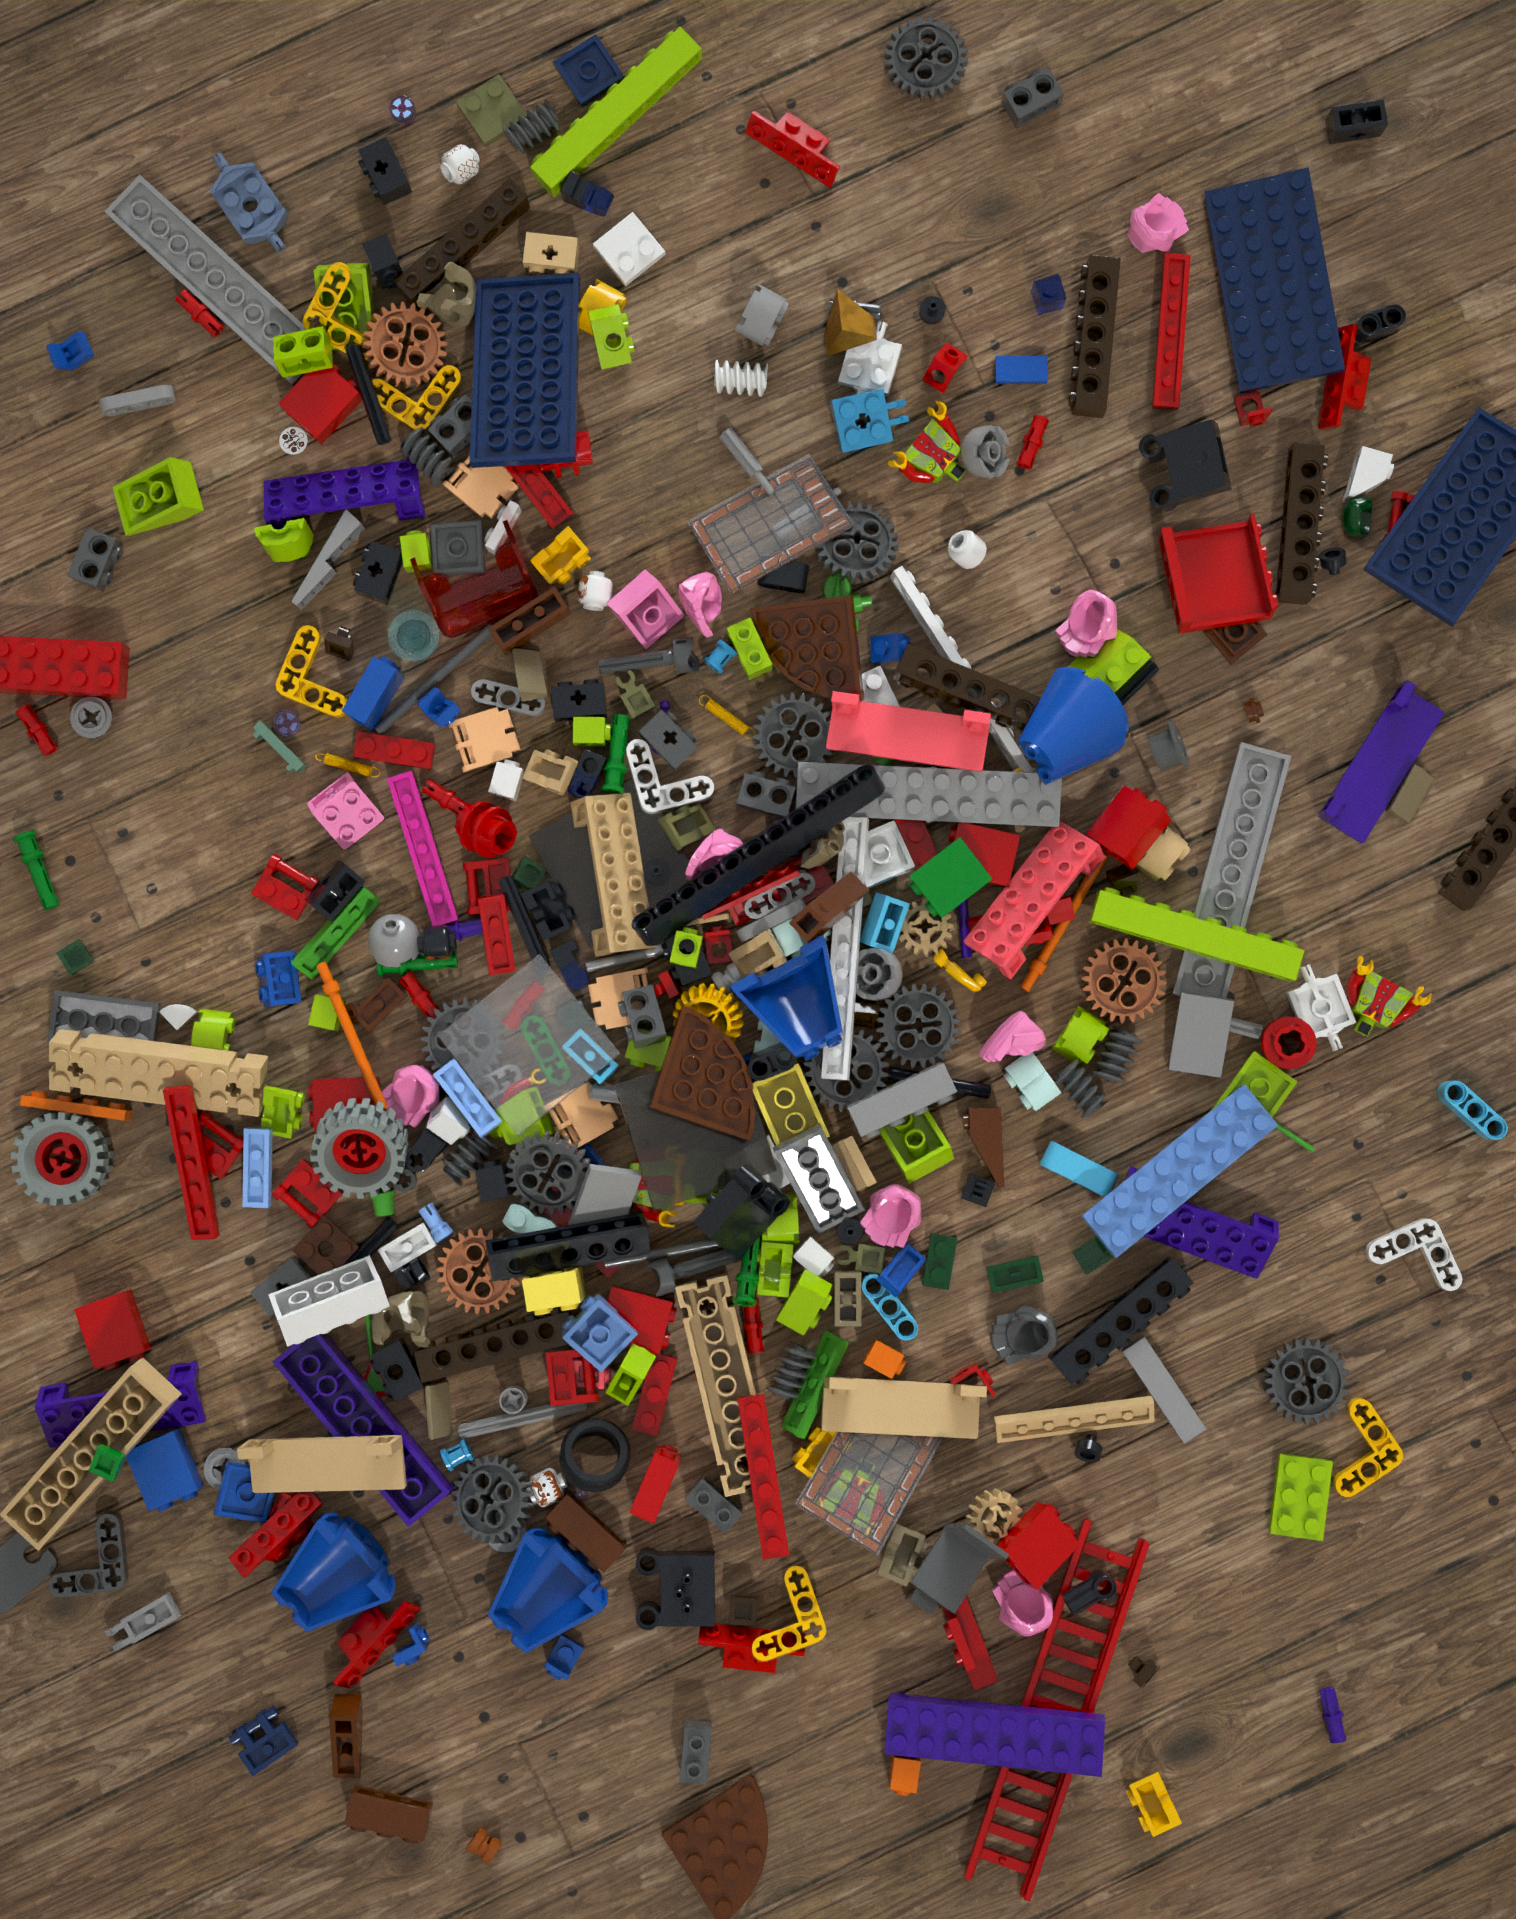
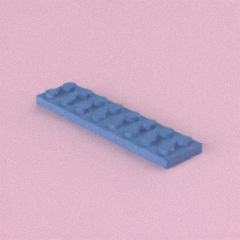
M1243 1084L1081 1217L1112 1256L1117 1258L1274 1130L1278 1124L1246 1085Z

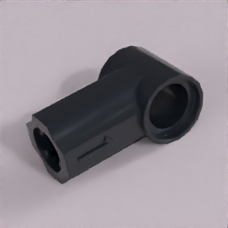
M1095 1570L1089 1574L1086 1580L1061 1595L1072 1615L1075 1616L1101 1600L1111 1599L1117 1592V1585L1114 1579L1105 1571ZM1101 1580H1107L1105 1588L1097 1590L1098 1583Z

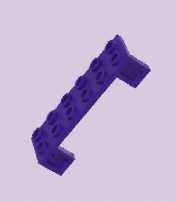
M409 460L264 481V519L266 525H272L276 530L285 527L286 522L294 520L293 517L391 502H395L400 521L425 517V508L420 493L419 470L416 468V464H412Z
M1408 680L1399 685L1318 815L1320 819L1359 843H1364L1444 715L1443 710L1415 694L1413 691L1416 685Z
M1130 1166L1126 1179L1138 1169ZM1184 1202L1146 1233L1144 1237L1257 1279L1279 1239V1222L1253 1213L1250 1225L1192 1203Z
M197 1361L170 1366L168 1381L182 1394L148 1432L199 1424L206 1421V1415L196 1387L199 1374ZM67 1383L40 1387L35 1410L49 1447H59L107 1392L68 1398L69 1389Z

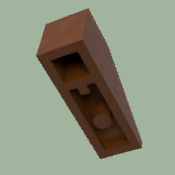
M1001 1107L967 1108V1114L962 1116L963 1130H968V1136L996 1186L1004 1187Z
M335 1694L329 1715L333 1777L360 1778L363 1722L362 1694Z

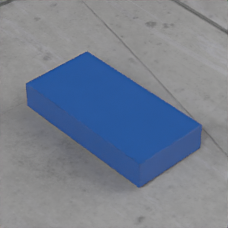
M995 356V384H1047V356Z
M906 1242L904 1248H900L876 1280L894 1297H897L927 1259Z

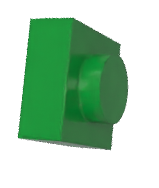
M101 1444L96 1449L88 1471L113 1482L118 1477L126 1455Z

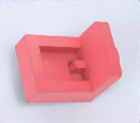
M575 1359L577 1387H584L582 1359ZM593 1366L595 1388L604 1390L606 1383L611 1382V1367H606L600 1372Z

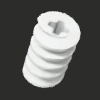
M716 360L714 386L717 393L721 394L724 386H726L728 394H732L734 387H736L738 395H742L746 388L749 396H752L754 390L757 389L759 397H762L767 386L768 363L762 371L760 364L757 362L754 369L751 370L749 362H746L743 369H741L738 361H735L733 368H730L728 360H725L721 368L718 360Z

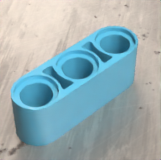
M1445 1081L1437 1088L1439 1100L1480 1137L1488 1140H1499L1505 1137L1508 1130L1505 1120L1464 1083L1460 1081ZM1450 1086H1454L1457 1090V1096L1453 1100L1449 1098L1447 1093ZM1471 1103L1477 1108L1474 1117H1470L1467 1112L1468 1106ZM1491 1121L1497 1127L1493 1135H1490L1487 1130V1126Z
M1050 1141L1039 1163L1041 1166L1103 1197L1112 1191L1119 1177L1117 1173L1053 1141Z
M866 1274L861 1280V1288L866 1297L900 1339L905 1341L913 1339L918 1333V1324L899 1298L894 1297L881 1284L878 1291L869 1292L866 1289L867 1281L871 1278L876 1279L879 1274ZM888 1299L894 1300L897 1305L892 1313H886L882 1310L884 1301ZM908 1320L912 1322L913 1328L910 1333L902 1334L899 1332L898 1327L902 1321Z

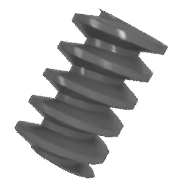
M547 99L544 100L545 108L541 104H537L535 106L536 113L531 109L527 111L528 119L520 115L518 117L519 124L515 121L509 122L511 131L505 126L502 127L505 136L515 150L518 149L521 153H526L524 144L534 148L533 138L537 139L540 143L543 142L541 133H545L550 137V127H553L557 132L560 131L559 119Z
M420 427L405 438L400 448L406 457L409 456V461L412 464H416V468L419 471H424L423 475L427 479H431L430 483L433 486H438L455 471V467H450L453 459L449 457L443 460L442 458L446 451L443 449L436 453L439 444L434 442L429 445L428 443L432 437L426 435L422 438L424 428Z
M1113 1025V1028L1118 1033H1109L1108 1036L1114 1043L1106 1042L1104 1044L1110 1052H1101L1100 1056L1105 1062L1096 1063L1101 1072L1093 1071L1092 1074L1113 1084H1116V1082L1125 1083L1126 1080L1120 1073L1130 1072L1124 1064L1134 1062L1128 1055L1129 1053L1137 1054L1138 1051L1133 1047V1044H1142V1041L1137 1035Z
M1075 1059L1055 1074L1058 1076L1055 1084H1065L1061 1093L1071 1092L1068 1101H1078L1074 1107L1075 1110L1084 1108V1112L1081 1115L1083 1119L1094 1114L1109 1100L1102 1102L1105 1097L1104 1092L1095 1094L1099 1085L1096 1083L1089 1085L1092 1080L1091 1075L1082 1077L1086 1069L1084 1067L1075 1069L1079 1063V1060Z
M474 1128L471 1129L475 1136L474 1138L467 1135L464 1137L467 1143L466 1146L460 1143L456 1144L460 1151L459 1153L452 1150L449 1151L452 1158L451 1161L445 1158L441 1159L445 1166L442 1168L443 1171L459 1186L463 1185L461 1177L465 1179L471 1177L468 1169L476 1172L475 1170H478L476 1162L480 1164L486 1162L483 1154L491 1157L493 1155L491 1147L499 1149L488 1136L485 1135L481 1138Z
M789 1341L793 1346L783 1348L788 1357H779L784 1367L775 1366V1370L780 1376H771L770 1378L776 1385L767 1386L766 1389L779 1397L793 1401L791 1398H799L800 1395L795 1388H803L804 1383L799 1378L808 1377V1373L803 1368L812 1367V1363L807 1358H816L817 1354L805 1346Z

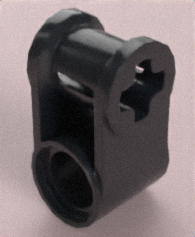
M425 1128L406 1155V1167L413 1172L425 1171L449 1143L428 1128ZM422 1154L423 1166L416 1165L414 1167L413 1155L419 1156Z

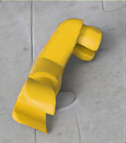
M942 948L939 950L938 955H934L933 960L940 968L944 966L948 974L971 991H980L981 987L986 985L987 981L979 973H976L971 978L954 961H949Z

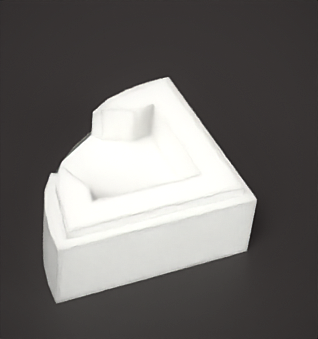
M181 1004L169 1005L159 1011L177 1031L184 1027L198 1013L195 1009Z

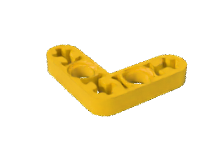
M336 262L327 270L303 318V326L306 330L322 327L321 325L311 326L312 321L309 317L314 318L315 315L320 317L319 322L325 326L328 324V321L331 322L332 325L328 328L327 334L332 342V346L346 353V344L349 342L351 334L355 336L353 342L360 345L362 342L369 340L362 337L363 333L332 316L351 279L349 267L344 263ZM339 269L343 271L342 276L346 279H340L335 288L325 285L326 281L331 285L335 278L332 270L334 272H337ZM328 291L333 294L334 303L327 306L321 302L320 294L322 292ZM334 328H342L345 331L346 339L344 341L338 342L333 339L332 330Z
M452 365L442 367L417 403L390 384L385 383L384 380L373 379L372 383L376 389L382 387L383 393L389 397L388 401H386L381 395H377L383 411L411 430L415 431L423 427L424 433H427L431 421L436 416L442 414L460 388L462 376L459 370ZM452 373H454V378L456 381L454 383L452 381H449L447 383L445 388L448 391V393L446 394L441 388L437 387V385L440 384V386L443 388V386L446 384V379L444 376L446 374L448 376H451ZM431 394H440L442 402L437 406L430 405L428 399ZM397 400L406 402V409L401 413L394 412L392 409L393 403ZM423 405H425L429 411L434 413L433 415H431L429 412H427V414L424 417L426 424L423 425L420 423L418 426H416L417 422L415 418L423 417L426 411L422 407Z
M302 626L295 635L276 680V689L285 698L332 717H343L346 714L342 712V709L348 700L338 692L306 680L322 638L319 631L313 626ZM312 632L315 640L314 642L309 641L306 646L310 653L307 654L303 650L297 649L299 645L302 648L305 646L306 641L303 639V635H309ZM296 655H303L306 660L305 665L300 669L292 666V659ZM288 669H290L295 674H300V677L294 676L292 684L295 685V688L293 690L288 689L285 692L286 688L282 685L284 682L288 683L292 675L287 673ZM314 688L319 691L320 695L317 701L311 703L306 700V693ZM325 694H329L326 698L330 701L336 702L340 699V703L343 705L342 709L337 708L333 712V707L327 703H324L323 708L320 707L325 701Z
M1363 1398L1351 1399L1347 1405V1414L1371 1451L1334 1476V1490L1344 1497L1356 1495L1396 1468L1403 1460L1402 1449L1373 1406ZM1357 1404L1365 1406L1366 1408L1363 1409L1366 1417L1371 1419L1373 1416L1374 1419L1365 1422L1362 1416L1354 1414L1357 1411L1355 1406ZM1373 1425H1378L1382 1430L1381 1436L1376 1440H1372L1368 1436V1430ZM1387 1449H1390L1391 1451L1395 1450L1396 1452L1393 1453L1394 1459L1392 1461L1386 1458L1380 1462L1384 1465L1383 1468H1381L1380 1464L1374 1459L1375 1456H1377V1458L1380 1460L1386 1457L1387 1453L1385 1451ZM1367 1462L1373 1463L1375 1467L1374 1473L1369 1477H1365L1361 1473L1362 1465ZM1355 1470L1356 1475L1362 1480V1482L1359 1483V1481L1355 1479L1349 1483V1486L1351 1487L1349 1490H1346L1345 1488H1340L1343 1485L1341 1481L1343 1478L1349 1481L1355 1477L1352 1474V1472Z
M792 1566L786 1571L784 1576V1584L798 1623L755 1639L751 1648L752 1655L760 1662H767L817 1644L826 1635L824 1619L808 1574L802 1567ZM792 1572L803 1576V1579L800 1580L801 1589L803 1590L807 1587L809 1592H801L795 1597L793 1596L792 1592H797V1587L794 1582H789ZM807 1597L812 1601L813 1606L809 1612L799 1610L797 1602L800 1598ZM814 1623L815 1627L820 1626L821 1631L818 1632V1638H814L813 1634L804 1636L806 1643H801V1635L796 1628L802 1627L803 1633L810 1629V1624ZM786 1632L793 1633L797 1639L795 1646L785 1647L781 1642L782 1635ZM777 1636V1645L781 1652L776 1653V1647L768 1650V1656L757 1653L756 1649L759 1648L760 1642H764L765 1645L772 1644L774 1641L771 1637Z

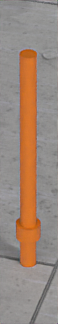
M1105 856L1090 878L1085 875L1072 897L1074 914L1108 859L1107 856ZM1071 920L1057 923L1052 931L1053 939L1047 940L1037 959L1032 960L1028 967L1030 970L1020 988L1029 992L1038 976H1042L1047 968L1046 962Z
M320 963L316 967L324 983L322 986L324 993L330 997L375 1106L377 1101L384 1103V1110L388 1106L339 994L341 990L337 980L333 979L327 963Z

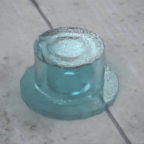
M409 610L402 612L394 618L389 625L387 637L389 646L395 655L405 661L418 662L433 655L439 645L440 633L438 625L430 615L424 611Z

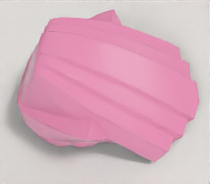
M1158 193L1145 205L1132 210L1131 226L1127 236L1133 246L1141 253L1156 249L1169 252L1174 240L1189 231L1184 217L1185 213L1176 202H1172L1168 197H1163Z
M704 572L696 574L679 584V598L690 620L708 638L713 636V633L706 623H710L719 615L722 595L716 576L712 573Z
M1088 590L1080 594L1069 611L1068 619L1056 630L1060 643L1070 655L1085 658L1088 656L1095 657L1106 640L1114 639L1117 636L1116 605L1110 598L1100 592Z
M723 829L715 830L702 842L691 857L685 872L686 879L689 881L743 845V842L739 838L724 832Z
M1019 1011L1005 1020L981 1048L979 1057L987 1062L1001 1061L1005 1054L1027 1056L1044 1047L1046 1038L1043 1030L1029 1019L1025 1012Z
M411 1065L396 1070L392 1083L382 1091L388 1106L386 1110L388 1111L391 1107L396 1111L395 1120L401 1117L406 1126L411 1125L416 1128L426 1113L431 1112L439 1104L440 1083L433 1076L434 1073L427 1067Z
M893 1184L878 1190L870 1196L871 1207L860 1224L865 1229L864 1232L870 1236V1240L876 1245L904 1248L910 1231L921 1223V1200L911 1190L899 1184Z
M1009 1569L1002 1574L1003 1577L997 1580V1584L992 1588L1001 1607L999 1619L1009 1628L1023 1636H1032L1049 1628L1053 1618L1051 1594L1044 1590L1043 1586L1038 1590L1026 1586L1013 1569Z

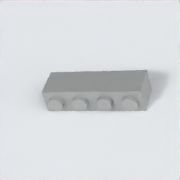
M939 1062L846 1106V1109L860 1137L866 1136L869 1139L880 1134V1128L888 1124L892 1128L905 1122L904 1117L911 1113H914V1116H918L928 1111V1105L936 1101L938 1105L953 1099L951 1094L956 1093L957 1090L945 1064Z

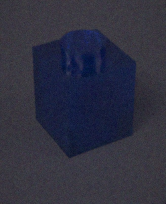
M1059 274L1034 281L1031 294L1038 315L1064 307L1067 297Z

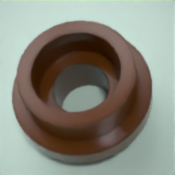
M1249 698L1250 701L1244 703L1249 723L1254 721L1260 723L1259 717L1264 716L1261 702H1255L1254 698Z

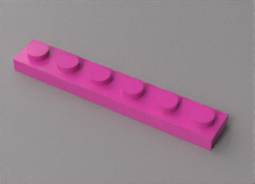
M408 771L387 778L432 926L446 925L459 921L413 771Z

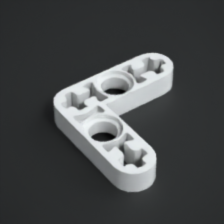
M635 739L628 744L626 757L640 806L645 813L656 814L683 807L687 804L698 803L709 799L713 794L714 784L707 776H697L660 786L648 744L641 739ZM634 746L645 750L641 755L642 762L648 761L649 764H641L634 768L633 764H638L636 754L631 755L630 753L634 750ZM641 770H648L652 774V780L649 783L644 784L638 780L637 774ZM699 782H702L704 786H709L705 795H702L701 791L692 792L693 798L689 799V790L686 785L690 784V790L697 788ZM655 785L656 789H652L651 793L654 799L658 798L659 801L656 803L655 808H652L650 804H645L648 800L647 790L641 793L640 789H649ZM674 788L681 789L684 792V799L680 802L673 801L670 798V791Z
M1422 1218L1372 1240L1366 1246V1257L1376 1264L1387 1263L1420 1248L1434 1280L1440 1288L1454 1291L1462 1284V1275L1439 1225L1432 1219ZM1423 1224L1432 1226V1230L1429 1231V1237L1421 1234L1415 1238L1414 1234L1410 1231L1411 1229L1415 1233L1424 1229ZM1404 1233L1409 1237V1244L1406 1248L1400 1249L1396 1245V1238ZM1389 1239L1390 1246L1395 1253L1392 1254V1250L1388 1249L1381 1253L1382 1258L1373 1256V1252L1376 1251L1375 1246L1385 1248L1389 1246L1386 1242ZM1435 1247H1440L1444 1251V1258L1439 1262H1435L1431 1258V1251ZM1445 1266L1447 1273L1454 1275L1455 1278L1451 1279V1285L1443 1283V1279L1446 1278L1445 1272L1442 1269L1437 1271V1267Z

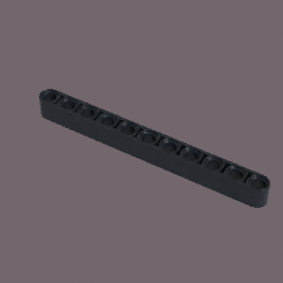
M869 764L858 767L639 913L632 921V928L646 946H655L882 795L885 785L876 769Z

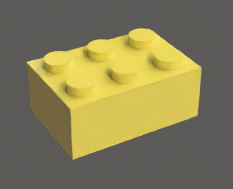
M799 1063L795 1064L788 1071L753 1083V1093L776 1145L819 1123L827 1138L830 1137Z
M582 1266L537 1273L522 1279L527 1312L534 1311V1315L551 1313L553 1308L560 1306L561 1311L576 1309L587 1296Z

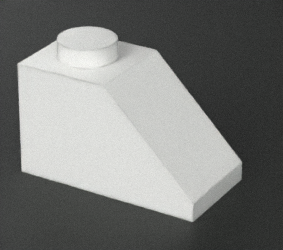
M1362 446L1356 453L1342 502L1347 503L1354 497H1360L1380 486L1386 479H1389L1394 468V464L1391 463L1393 454Z

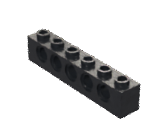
M643 1212L485 1240L492 1282L650 1253L648 1225Z
M1168 1256L1048 1358L1071 1385L1075 1382L1077 1384L1081 1383L1090 1375L1088 1371L1095 1365L1100 1367L1110 1358L1108 1355L1115 1348L1120 1350L1130 1342L1128 1337L1135 1331L1140 1333L1150 1325L1149 1320L1153 1316L1164 1314L1171 1307L1169 1305L1171 1301L1176 1297L1181 1299L1191 1290L1189 1286L1194 1282L1175 1259ZM1162 1281H1166L1169 1285V1290L1166 1294L1159 1295L1157 1293V1285ZM1142 1298H1146L1149 1302L1148 1309L1144 1312H1138L1136 1308L1137 1302ZM1121 1315H1126L1129 1320L1128 1325L1123 1329H1118L1116 1326L1117 1318ZM1101 1332H1106L1108 1334V1342L1103 1346H1098L1096 1344V1336ZM1081 1349L1087 1350V1360L1082 1363L1076 1362L1075 1355L1077 1351Z

